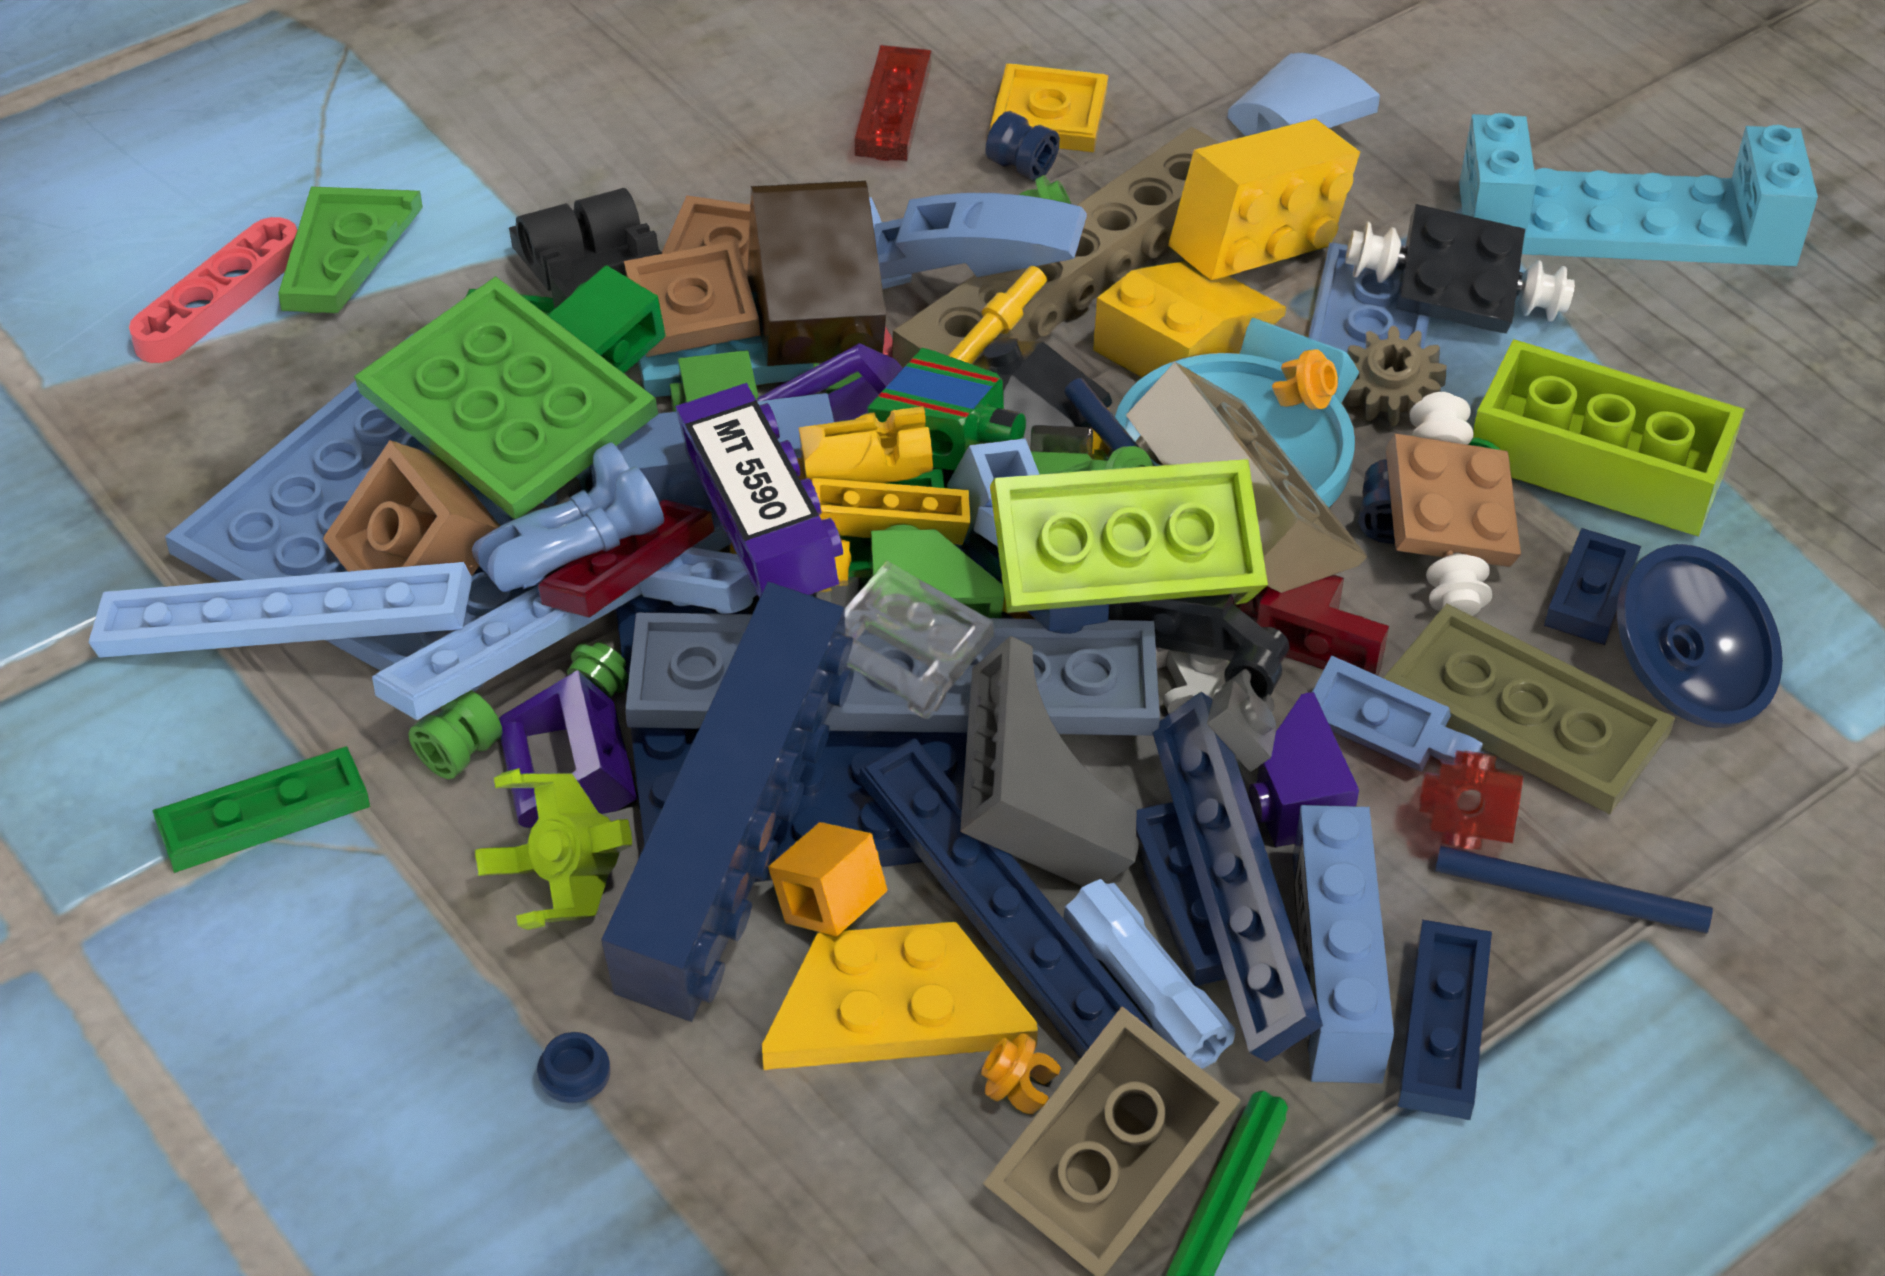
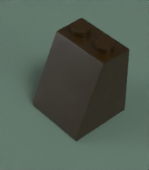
M866 180L751 186L747 279L759 318L760 336L767 366L823 363L859 343L883 354L886 309Z

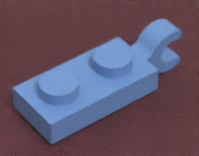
M1332 655L1312 691L1316 695L1332 732L1420 772L1423 771L1431 755L1454 771L1474 778L1485 757V754L1480 751L1483 746L1482 742L1445 727L1451 717L1449 707Z

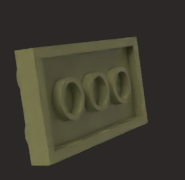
M1447 603L1383 677L1390 682L1449 707L1451 717L1445 727L1482 742V749L1608 814L1613 812L1668 738L1675 720L1674 716Z

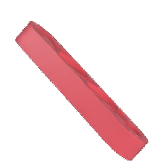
M269 217L257 221L140 311L130 321L129 325L136 355L141 360L150 363H163L177 358L283 274L296 237V225L289 219L282 217ZM236 270L249 271L248 273L237 277L224 276L228 272ZM199 300L211 301L207 305L197 308L184 307L191 302Z

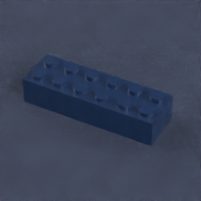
M767 582L602 936L601 942L615 995L690 1022L693 1021L701 1001L711 1003L715 998L725 970V963L719 961L728 940L738 941L747 926L752 909V902L746 900L756 878L765 881L770 873L768 866L775 861L778 851V841L773 840L782 819L791 822L794 818L804 791V783L800 782L799 779L807 761L814 764L819 761L829 735V725L824 724L832 705L843 706L853 682L854 669L847 667L852 650L853 637L846 635L845 607Z

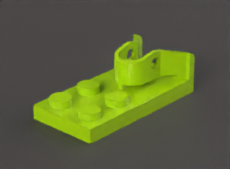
M1248 459L994 478L990 484L1007 613L1232 594L1234 604L1249 602L1268 585Z

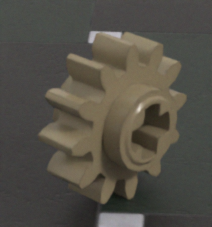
M1396 326L1390 327L1388 337L1384 340H1380L1378 335L1372 331L1366 332L1365 349L1356 345L1348 347V355L1357 367L1359 374L1348 391L1347 404L1349 406H1358L1366 402V420H1373L1382 411L1388 413L1387 419L1390 425L1396 426L1400 419V412L1407 411L1409 414L1411 408L1431 393L1441 392V387L1445 386L1447 366L1439 363V345H1430L1422 349V332L1415 331L1407 340L1400 338V332Z

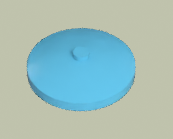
M1216 353L1192 356L1174 361L1243 400L1328 508L1339 498L1351 474L1355 451V436L1350 417L1335 395H1332L1329 405L1324 409L1311 410L1304 402L1289 407L1280 406L1272 389V384L1278 381H1287L1281 369L1283 363L1264 357L1235 353ZM1174 362L1163 365L1141 378L1130 388L1118 406L1115 418L1135 442L1140 437V434L1126 414ZM1151 459L1155 466H1161Z

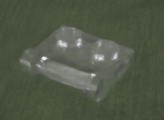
M889 561L883 564L845 608L846 635L853 637L852 650L847 666L905 699L908 709L924 719H930L934 716L945 700L947 691L994 637L992 620ZM866 629L930 668L920 678L857 641V638Z

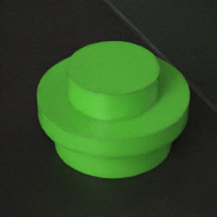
M595 643L593 646L577 645L571 653L573 663L567 670L568 675L578 670L610 699L615 692L622 693L625 691V685L629 682V675L624 670L626 661L618 652L602 643Z

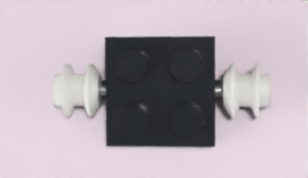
M1419 204L1415 205L1410 216L1406 246H1401L1400 238L1394 227H1391L1386 235L1382 237L1373 235L1371 223L1366 222L1362 232L1352 231L1345 257L1346 264L1354 265L1353 277H1358L1364 268L1373 269L1376 271L1379 283H1382L1392 275L1395 267L1398 270H1402L1396 309L1504 334H1507L1513 321L1516 296H1518V303L1524 316H1528L1536 306L1545 308L1547 320L1552 322L1558 312L1566 313L1568 311L1575 286L1574 280L1567 279L1566 266H1561L1555 275L1545 274L1542 261L1537 260L1526 269L1524 274L1520 272L1525 228Z

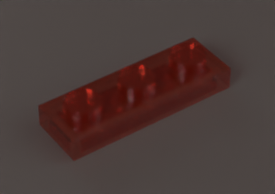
M880 45L855 135V156L875 158L881 161H908L931 70V50Z

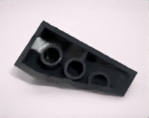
M1014 338L996 340L984 349L983 355L973 364L997 373L1003 380L1004 409L1025 415L1026 429L1023 439L1026 438L1030 451L1044 452L1058 441L1060 445L1068 448L1083 437L1091 428L1064 393L1067 385L1078 378L1084 379L1107 408L1113 403L1108 391L1041 341H1016ZM942 469L944 488H948L947 484L955 470Z

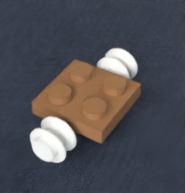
M1435 392L1425 396L1411 408L1409 413L1410 421L1417 427L1412 436L1394 434L1386 445L1395 547L1397 551L1443 557L1433 563L1426 572L1427 581L1436 587L1429 595L1431 607L1440 612L1447 603L1474 616L1492 599L1491 588L1483 583L1489 576L1488 564L1511 567L1521 555L1508 451L1468 445L1473 438V429L1466 422L1471 413L1469 404L1464 399L1451 393Z

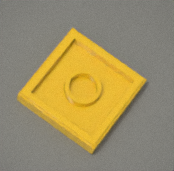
M1008 63L1005 66L990 130L1000 115L1004 112L1012 111L1025 117L1032 127L1043 125L1056 131L1060 138L1059 149L1094 153L1108 90V75Z

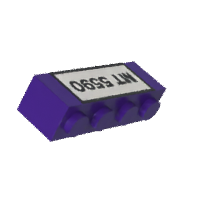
M744 383L675 406L686 454L759 598L767 582L807 595L838 585L839 579L834 557L843 555V546L838 530L831 517L821 520L819 516L822 513L815 487L809 478L800 481L798 477L800 476L798 460L789 440L778 441L780 433L770 405L768 403L759 405L748 384Z

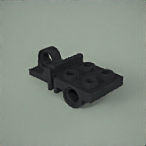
M626 188L576 200L574 202V210L565 203L516 217V226L509 227L512 248L546 289L552 291L554 308L558 307L573 294L580 284L587 282L604 266L607 265L626 276L624 261L662 254L658 247L656 232L654 230L650 231L647 223H640L635 202Z

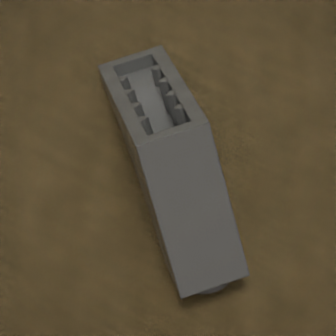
M1010 636L972 668L960 832L1082 887L1099 879L1107 883L1119 873L1126 871L1135 863V857L1138 852L1139 844L1136 837L1137 806L1121 798L1098 781L1069 750L1054 727L1040 696L1033 666V646Z

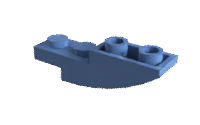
M957 193L910 199L903 218L875 224L874 233L881 279L966 263L977 277L1024 269L1029 266H1039L1074 259L1087 213L1080 206L1050 199L1013 194Z

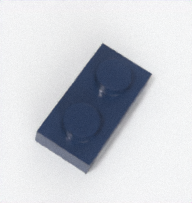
M1581 528L1549 605L1544 626L1605 645L1617 615L1620 587L1628 571L1638 561L1641 546Z

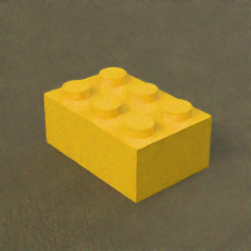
M1316 118L1194 149L1168 246L1211 281L1329 247V243H1332L1338 232V222L1347 193L1353 184V174L1360 151Z

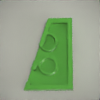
M311 186L278 292L281 310L309 313H339L423 208L420 191Z

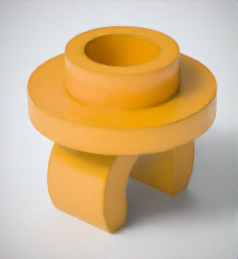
M1313 349L1304 351L1299 359L1283 363L1281 369L1287 381H1278L1272 384V389L1280 406L1289 407L1304 402L1309 409L1318 410L1324 409L1329 405L1331 397L1336 393L1338 387V376L1332 361L1328 360L1320 350Z
M1025 1033L1017 1036L1012 1042L1003 1038L991 1050L982 1067L981 1075L988 1079L985 1086V1095L996 1102L1008 1096L1009 1101L1016 1109L1033 1115L1045 1105L1049 1097L1032 1085L1030 1076L1037 1082L1045 1085L1059 1075L1061 1067L1049 1055L1034 1053L1036 1042Z

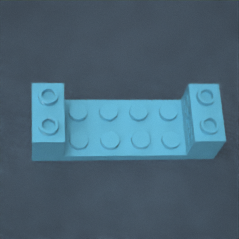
M1505 113L1493 115L1472 114L1459 181L1462 214L1525 228L1522 254L1797 266L1818 198L1801 128H1788L1782 125H1771L1768 127L1746 126L1732 178H1718L1711 175L1691 177L1668 176L1659 173L1622 174L1600 170L1592 172L1555 171L1549 168L1534 170L1527 117L1512 116Z

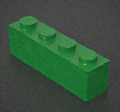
M607 265L587 282L580 284L571 296L547 315L622 373L629 370L666 337L658 295Z

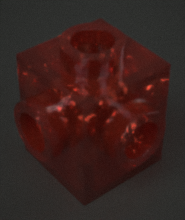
M1456 750L1454 761L1439 759L1437 774L1424 772L1418 812L1430 813L1429 827L1433 831L1443 832L1441 839L1443 844L1475 850L1482 849L1483 839L1513 844L1524 776L1519 771L1495 768L1497 756L1474 751ZM1464 791H1478L1480 798L1474 807L1463 809L1457 805L1458 798Z

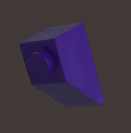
M1314 692L1300 695L1276 731L1271 758L1259 766L1257 781L1249 786V800L1256 822H1265L1275 847L1295 844L1301 805L1356 807L1359 788Z

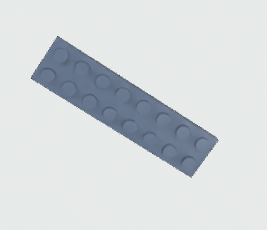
M636 613L626 701L627 727L700 728L752 614ZM845 616L846 635L853 637V645L847 667L854 669V677L845 703L842 707L832 705L824 723L829 725V731L967 733L972 668L1007 638L1013 636L1033 646V666L1038 690L1044 707L1059 734L1153 736L1152 732L1159 729L1160 721L1154 621L1108 620V622L1086 625L1081 631L1076 633L1059 634L1048 631L1036 619Z

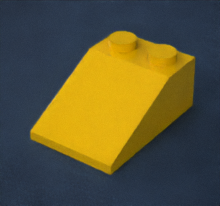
M1188 261L1134 269L1097 297L1093 350L1143 378L1163 365L1187 357L1216 353L1240 354L1246 329L1251 319L1256 318L1274 325L1285 316L1286 306L1229 276L1211 281Z

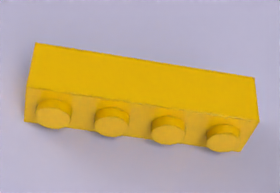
M812 478L811 480L821 506L822 513L819 516L821 520L831 517L836 525L839 536L871 538V531L885 530L894 525H911L919 530L936 529L953 544L963 545L970 525L969 490Z

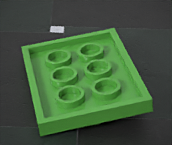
M496 276L354 376L360 394L514 520L527 514L592 465L593 455L597 449L610 442L617 446L658 415L654 396Z

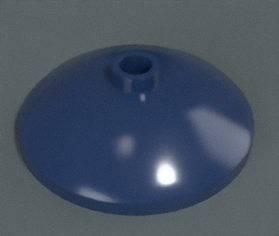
M1673 544L1658 548L1642 557L1631 567L1620 587L1617 602V623L1626 658L1635 675L1647 691L1677 716L1704 727H1732L1760 714L1770 704L1777 692L1782 675L1783 657L1777 625L1767 603L1754 584L1735 565L1720 555L1707 549L1687 544Z

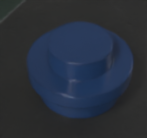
M568 1032L552 1039L541 1054L537 1064L538 1080L543 1091L551 1098L565 1103L583 1102L599 1094L608 1083L611 1072L610 1060L606 1050L594 1038L581 1032Z

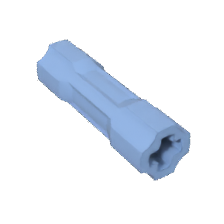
M1099 879L1082 887L1077 896L1065 906L1064 920L1093 956L1105 964L1151 1022V1027L1159 1036L1201 1069L1216 1062L1220 1054L1233 1043L1235 1037L1234 1026L1203 990L1195 987L1147 930L1144 918L1115 883L1108 884Z

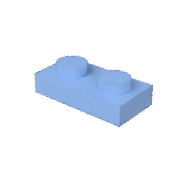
M692 547L639 583L643 597L671 601L676 606L695 605L712 608L721 614L735 613L747 608L752 604L753 597L757 595L737 554Z

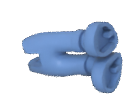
M612 442L597 449L593 455L596 484L588 494L582 490L571 496L569 501L525 514L492 530L475 541L472 548L473 558L482 570L489 575L499 590L507 592L519 587L526 589L535 586L545 578L546 574L571 561L601 550L607 552L619 546L620 539L631 535H644L664 523L661 506L648 480L638 467H628L624 457Z

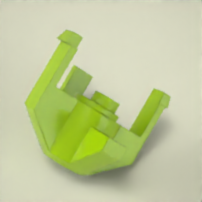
M520 768L494 777L495 788H534L539 819L531 828L528 844L517 847L476 849L475 857L478 875H509L536 872L539 877L549 881L554 909L531 911L516 915L517 925L523 929L531 930L543 927L545 922L573 921L595 916L608 875L616 866L620 852L632 846V832L628 819L611 821L608 817L598 813L573 774H520Z

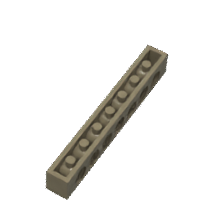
M1190 127L1077 204L1076 206L1084 209L1087 217L1075 258L1035 266L1045 274L1047 282L1022 309L1024 315L1008 334L1000 333L994 341L1002 338H1014L1016 341H1036L1040 337L1049 335L1058 324L1078 310L1088 307L1096 297L1109 289L1131 270L1139 268L1151 258L1160 256L1168 247L1194 149L1220 142ZM1027 268L982 277L973 275L893 330V358L904 368L921 348L931 349L948 356L983 318L981 311L998 292L1006 293Z

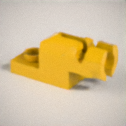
M924 407L893 410L887 421L883 423L878 421L875 413H868L854 420L798 427L801 458H797L800 468V476H798L800 481L807 478L810 480L812 478L887 483L913 479L922 473L933 471L929 427H925Z

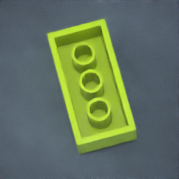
M1513 339L1477 410L1473 438L1489 441L1500 448V450L1508 451L1511 478L1699 537L1729 464L1745 409Z

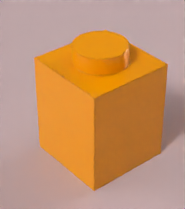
M819 822L768 866L785 923L836 937L888 891L872 833Z

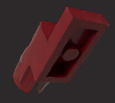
M1331 575L1283 593L1266 586L1249 602L1234 604L1246 615L1257 618L1259 626L1275 628L1286 636L1289 641L1287 658L1324 670L1332 655L1377 676L1381 671L1389 626L1339 610L1344 582L1343 577Z

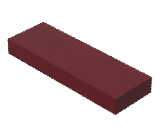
M662 500L659 502L664 516V523L644 535H631L620 539V545L607 552L601 550L571 561L538 584L542 605L590 618L713 533L715 530L711 512L669 500Z

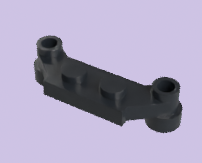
M1232 594L1109 604L1108 620L1154 621L1155 645L1157 648L1228 660L1229 664L1224 672L1225 682H1228L1237 674L1247 669L1251 674V687L1259 698H1263L1267 694L1271 696L1282 676L1281 664L1289 651L1288 639L1275 628L1259 626L1233 604Z

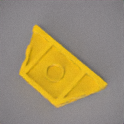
M957 922L847 930L837 937L825 933H817L762 1043L763 1070L991 1051L1001 1039L1006 1038L1012 1042L1023 1033L1033 1038L1036 1042L1035 1047H1037L1038 1028L1035 1019Z

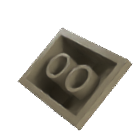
M1122 1006L982 1184L1093 1275L1106 1276L1239 1109L1241 1100Z

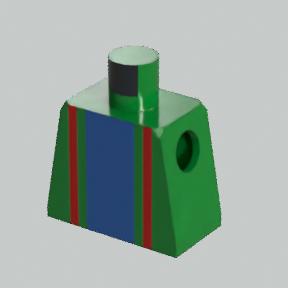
M921 348L868 406V413H875L878 421L882 423L887 421L893 410L923 406L926 418L925 427H929L933 468L956 470L969 445L1023 439L1026 429V418L1023 413L1004 409L1003 380L997 373L927 348Z

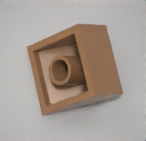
M390 440L322 539L348 572L464 562L472 576L479 567L472 553L475 541L501 525L458 474L439 457Z

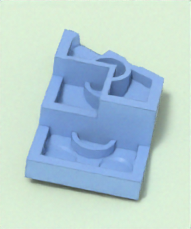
M1292 53L1280 61L1228 109L1227 118L1244 136L1315 118L1330 128L1377 113L1380 94L1349 69L1330 59L1315 54Z

